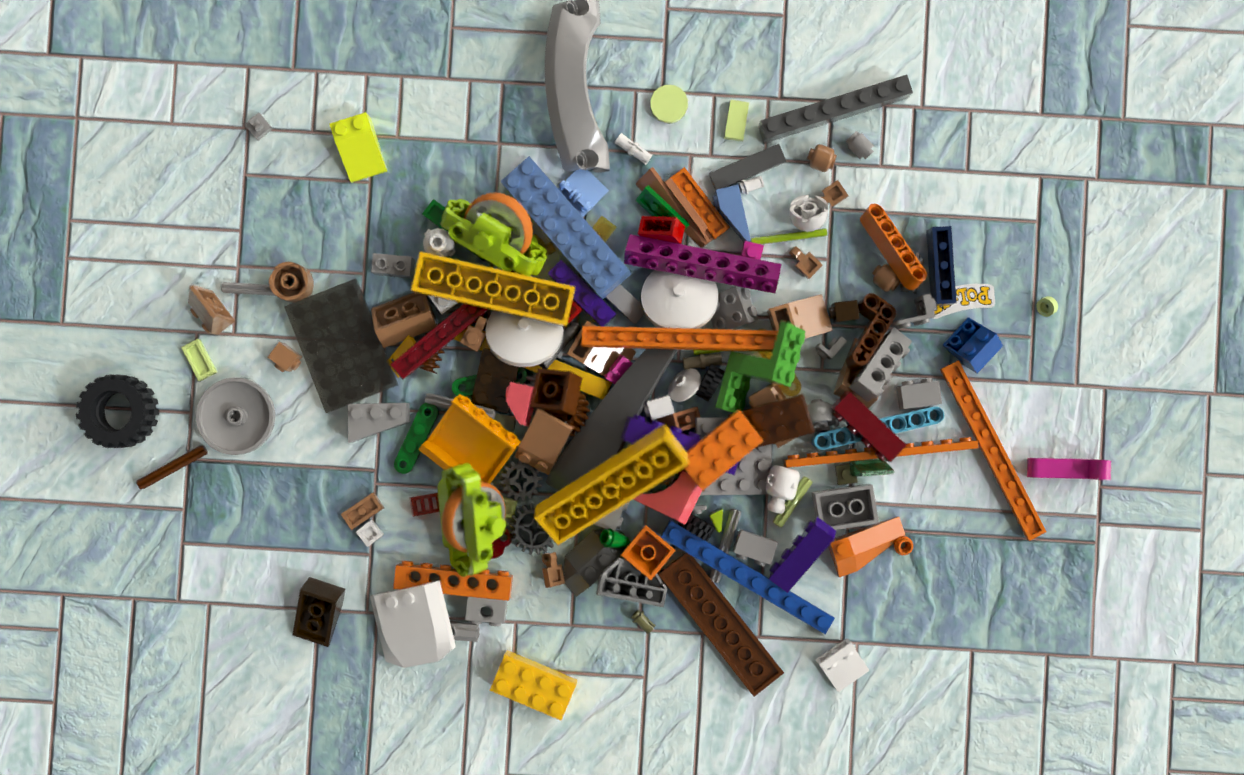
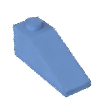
M739 185L717 189L715 195L712 196L714 207H718L719 213L743 242H751Z

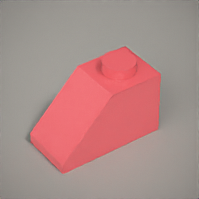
M510 382L505 392L506 402L518 423L529 427L533 413L530 402L534 387Z

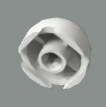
M803 195L791 202L790 219L797 229L806 232L815 231L826 222L828 203L825 199L819 196L809 198V195Z

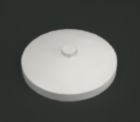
M654 270L647 277L642 287L641 302L643 311L649 321L658 328L699 329L709 322L717 309L718 288L716 282Z
M493 311L486 324V339L491 352L499 360L512 366L530 367L549 360L558 351L563 340V326Z

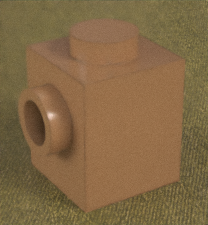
M278 342L268 356L275 363L274 366L282 372L295 371L300 366V360L303 357L282 342Z

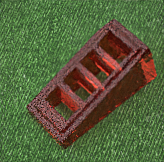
M438 492L409 497L413 517L440 512ZM433 497L436 499L437 508H433ZM424 499H428V510L425 508ZM416 500H420L421 511L417 509Z

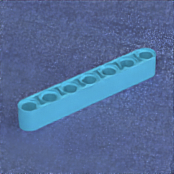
M926 407L879 419L892 432L899 433L938 424L944 419V412L940 407ZM932 410L936 411L937 417L935 420H932L930 418V412ZM914 414L918 416V423L915 425L911 422V417ZM894 419H898L900 422V426L897 429H894L892 426ZM847 426L814 434L811 443L818 450H826L861 442L862 438H857L846 428ZM840 431L844 434L842 442L836 440V434ZM819 436H823L826 440L825 445L822 447L817 444Z

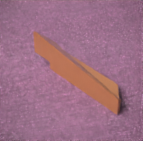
M652 167L636 182V186L641 191L649 185L690 224L684 232L699 247H704L714 239L708 232L705 222L671 177L664 182L654 167Z

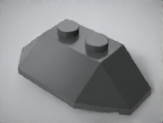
M593 530L565 555V585L576 597L599 579L600 574L616 558H622L621 554L626 549L604 547L600 543V534L603 530ZM615 530L618 533L624 535L621 531Z
M616 558L600 574L596 594L664 607L668 588L658 574L652 580H649L626 559Z

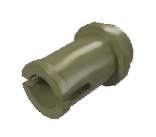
M638 609L631 616L632 622H636L646 634H649L656 626L644 615V611Z

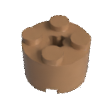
M283 262L274 268L269 277V286L271 291L280 299L296 303L305 300L312 294L314 281L311 273L305 267L293 262Z

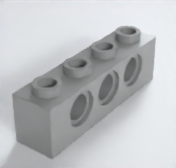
M893 327L885 334L869 362L863 366L849 388L867 402L873 397L877 399L883 392L881 388L883 384L886 385L891 380V372L896 371L901 365L899 360L909 353L910 349L908 347L912 341Z

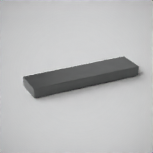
M777 144L709 173V177L716 191L786 163V159L780 145Z

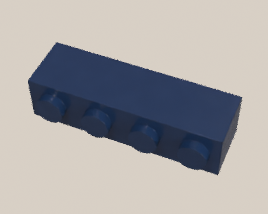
M952 226L932 227L926 231L931 298H934L936 306H949L957 303Z

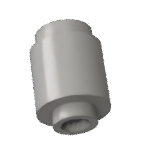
M858 131L846 140L847 147L859 159L862 157L867 159L874 152L872 150L874 145L862 133L859 134Z

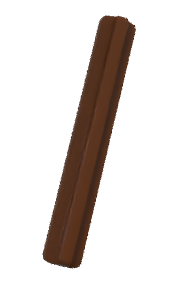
M200 445L136 481L139 489H145L205 456L208 451L204 445Z

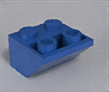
M968 317L946 340L943 346L959 362L978 374L1003 347V344L995 332Z

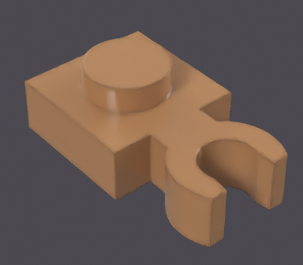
M837 180L822 190L824 196L821 198L834 207L849 197V195Z

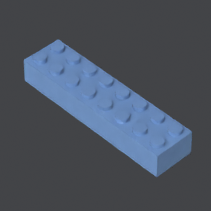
M530 156L500 181L602 299L631 275L629 269Z

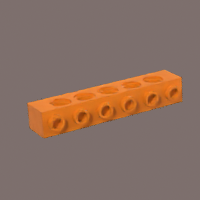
M402 561L395 568L393 589H405L432 582L430 575L436 573L439 576L443 594L507 601L511 598L513 575H509L508 571L499 570L497 573H490V570L486 569L475 575L462 577L456 569H451V565L432 567V563L413 565L412 561ZM412 571H416L420 574L419 581H415L412 579ZM451 575L457 576L458 584H452L449 577ZM470 577L476 578L478 585L475 587L471 586L468 579ZM494 579L497 582V587L494 589L490 588L487 581Z

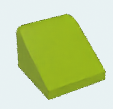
M719 508L709 514L717 532L722 531L723 509Z

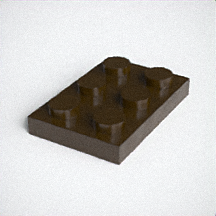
M483 348L471 402L474 405L509 413L510 407L506 402L505 392L510 382L516 383L519 367L504 363L490 349Z

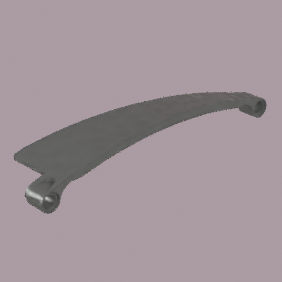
M645 349L589 416V419L584 423L586 426H582L580 428L581 432H577L549 473L546 479L548 485L559 491L621 452L626 442L621 439L627 417H633L634 414L640 415L678 349Z

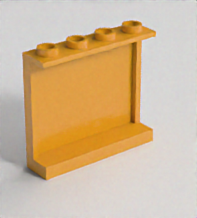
M459 394L451 401V406L429 438L421 445L419 451L444 470L469 463L473 470L478 472L480 481L491 484L522 441L514 433L502 427L498 421L489 417L483 409L475 406L469 398Z

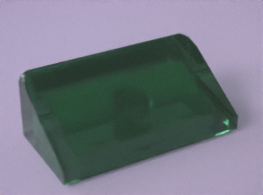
M880 459L850 461V474L852 476H875L894 473V469L885 460L883 462Z

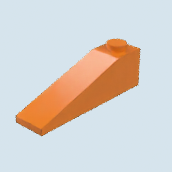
M898 516L835 537L828 548L838 577L857 572L893 545L898 537L905 536L900 517Z

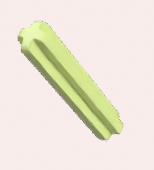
M802 477L798 484L795 498L787 500L784 513H778L774 518L773 523L778 527H783L812 485V481L809 478Z

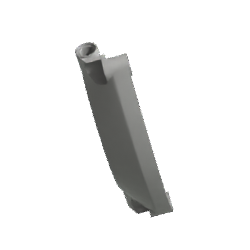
M567 0L553 5L548 26L545 49L546 98L555 143L562 167L566 172L580 169H593V172L610 171L608 144L595 120L586 80L589 44L595 30L601 23L599 0Z

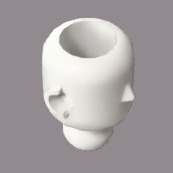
M436 228L433 230L428 229L424 233L423 247L426 253L446 258L455 254V243L449 236L448 231Z
M779 465L772 466L765 488L767 494L772 496L771 501L767 504L769 511L783 514L786 509L785 500L795 498L800 480V474L797 470Z

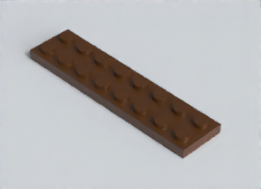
M685 552L658 574L754 697L784 674L783 670L692 555Z

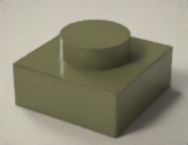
M854 463L835 466L837 485L858 483Z

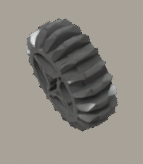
M533 502L530 503V509L524 504L522 506L524 512L517 509L516 512L519 517L516 515L511 517L516 521V523H509V526L515 527V529L509 531V534H516L511 540H519L515 545L517 548L521 544L524 545L521 550L522 552H525L527 547L530 548L529 554L533 553V549H536L537 555L540 554V548L547 552L546 545L550 548L554 547L551 542L553 539L549 536L544 542L535 544L539 534L547 533L536 522V519L533 517L531 523H520L525 515L535 513ZM536 522L537 527L541 530L540 532L537 530L533 538L534 533L533 529H530V525L533 526ZM520 529L529 533L530 543L522 537Z

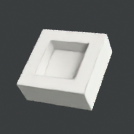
M370 520L356 531L367 547L384 535L373 520Z

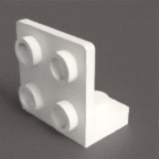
M848 638L816 659L838 692L869 672L868 667Z

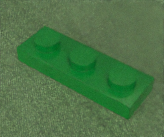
M649 185L644 188L635 200L651 216L677 217L685 226V230L690 225Z

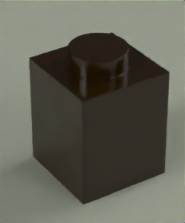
M851 300L831 304L829 316L830 319H833V323L860 319L858 301Z

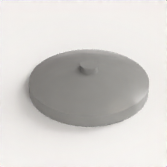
M244 378L223 379L211 385L200 398L196 410L197 428L203 440L214 450L228 455L246 454L262 446L271 435L275 424L274 404L266 390L251 380Z

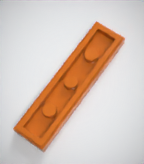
M685 167L671 177L708 227L707 230L714 240L730 229Z

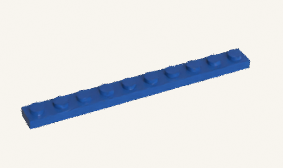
M672 520L668 522L660 536L825 635L835 619L832 615L793 592L789 591L787 593L769 580L768 577L709 542L697 537Z

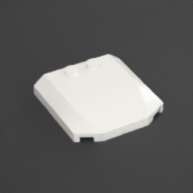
M440 580L370 596L386 662L403 668L438 662L456 647Z

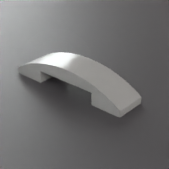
M622 285L617 286L605 297L634 324L645 314L642 304Z

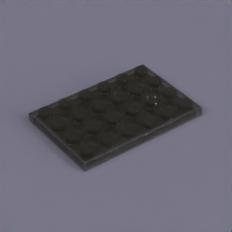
M356 278L284 306L325 413H330L348 406V404H353L398 386L385 349L374 331L371 313Z

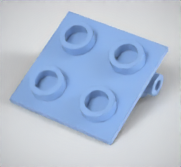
M581 169L575 170L566 181L563 180L559 184L560 187L558 188L582 217L609 191L591 172Z

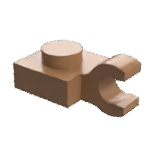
M797 246L789 252L798 261L795 267L807 279H810L823 266L810 252L804 255Z
M480 316L475 328L471 326L467 328L460 343L478 352L486 338V334L482 333L488 320Z
M556 553L542 554V561L546 565V568L542 569L545 588L565 584L562 564L557 565Z

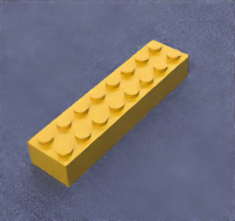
M424 252L419 254L411 288L415 293L567 327L575 293V287Z
M664 424L535 506L534 518L556 544L560 545L689 464L687 452Z

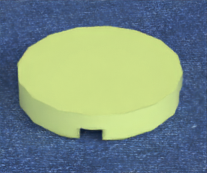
M664 85L653 93L650 109L657 120L672 124L685 116L688 109V99L681 88L675 85Z

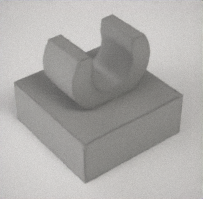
M260 113L244 124L258 141L273 129Z

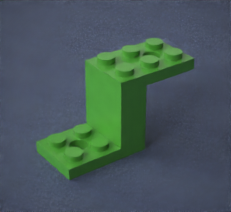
M781 321L771 359L731 351L716 408L731 413L737 410L742 411L745 407V399L750 389L751 379L791 387L795 378L796 365L800 360V350L805 341L806 331L788 322Z

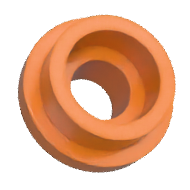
M900 536L894 542V550L899 555H907L913 550V542L906 536ZM905 542V546L901 548V544Z

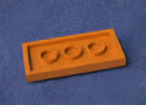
M737 410L687 451L689 464L684 469L703 491L764 440L743 413Z

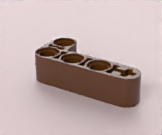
M873 293L867 294L858 302L859 313L869 319V322L846 359V365L852 371L861 369L869 362L896 316L895 308Z

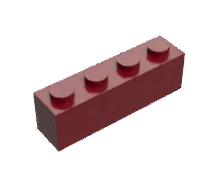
M845 391L832 405L831 409L834 411L832 415L840 422L843 420L848 425L846 428L853 435L857 433L862 438L860 441L867 448L872 447L876 451L874 455L882 462L884 460L892 462L907 446L850 391Z

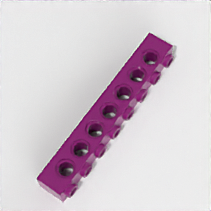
M632 234L629 235L624 256V264L776 294L782 265Z

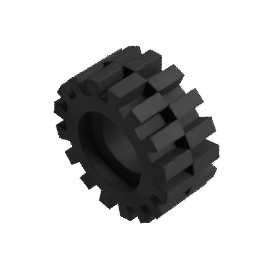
M711 364L695 395L709 401L725 371Z
M693 514L690 515L686 525L678 522L679 526L707 542L715 530V527Z

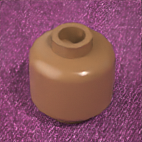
M818 144L814 149H810L807 159L810 160L809 165L811 168L827 172L828 169L832 170L837 155L834 154L833 148Z
M888 263L883 266L878 265L872 273L874 275L873 283L885 292L894 291L901 283Z

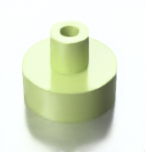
M1046 296L1037 302V311L1042 316L1049 317L1057 312L1058 303L1053 297Z

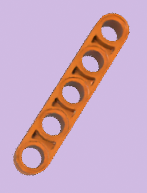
M871 204L861 215V224L903 286L908 290H915L927 277L925 269L884 209L878 204Z

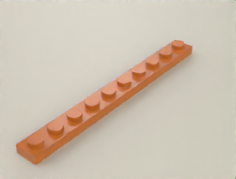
M582 326V347L773 352L778 331Z
M959 360L941 368L940 371L976 441H978V445L1026 539L1030 541L1046 533Z
M971 437L959 438L960 442L944 439L940 440L941 444L925 441L921 442V446H914V443H905L907 446L896 457L978 449L979 446L978 441L971 440ZM865 447L862 452H857V449H846L845 453L838 454L837 451H826V455L819 456L818 452L807 453V457L799 458V454L788 455V459H783V465L785 468L878 458L874 455L876 451L872 447Z

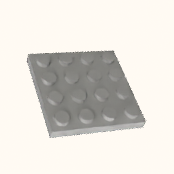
M695 418V433L701 435L700 439H703L727 418ZM772 444L753 449L738 462L735 475L724 473L703 490L700 495L767 494L765 488L769 471L772 468Z

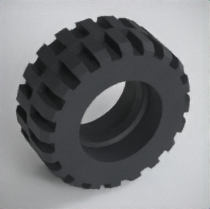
M110 374L105 375V377H98L94 379L95 383H89L85 386L87 391L81 392L79 397L82 399L76 404V408H79V413H76V419H80L81 423L78 426L80 430L86 431L84 436L87 439H92V443L102 445L105 448L132 447L136 443L145 441V436L152 434V426H156L158 423L155 417L159 415V409H156V405L159 403L157 398L152 397L155 394L154 391L147 388L148 384L144 381H139L138 378L133 376ZM116 393L123 394L131 405L130 420L125 427L119 430L111 427L105 417L106 404Z

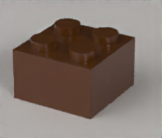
M537 369L530 407L547 413L575 416L582 377L569 371Z

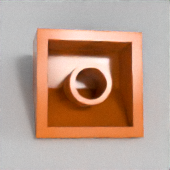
M645 525L626 547L621 556L649 580H652L676 550Z

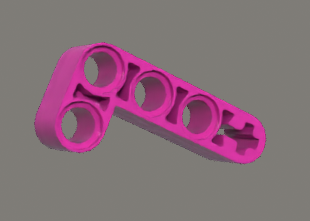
M1027 458V477L1111 480V460Z

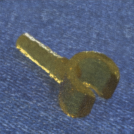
M533 234L538 243L547 250L546 254L551 255L556 252L552 242L545 244L538 235Z

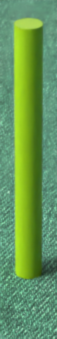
M827 229L751 238V242L769 244L827 236Z

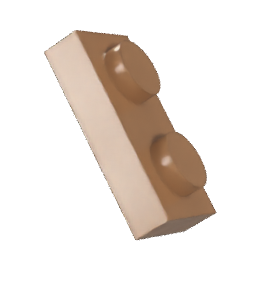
M373 492L341 513V516L349 528L353 530L384 509V506Z

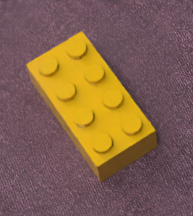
M507 650L490 691L562 721L577 685V679Z

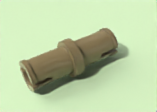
M721 353L683 357V369H705V367L711 364L714 366L722 365Z

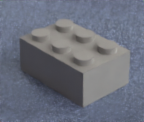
M872 484L811 492L815 519L817 517L835 530L879 523Z

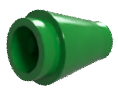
M609 528L601 532L600 543L606 548H626L629 545V538Z

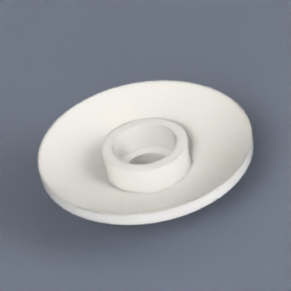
M693 368L679 372L669 384L668 395L675 402H682L692 397L701 384L700 373Z

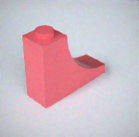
M682 471L679 478L667 489L653 494H640L633 500L686 525L702 490L687 472Z

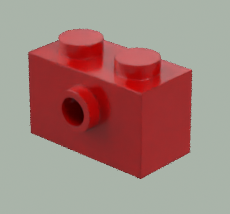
M641 216L638 235L681 244L685 226L677 217Z

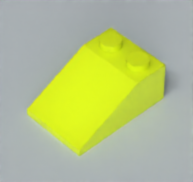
M366 112L329 123L334 141L351 183L388 172L371 117Z

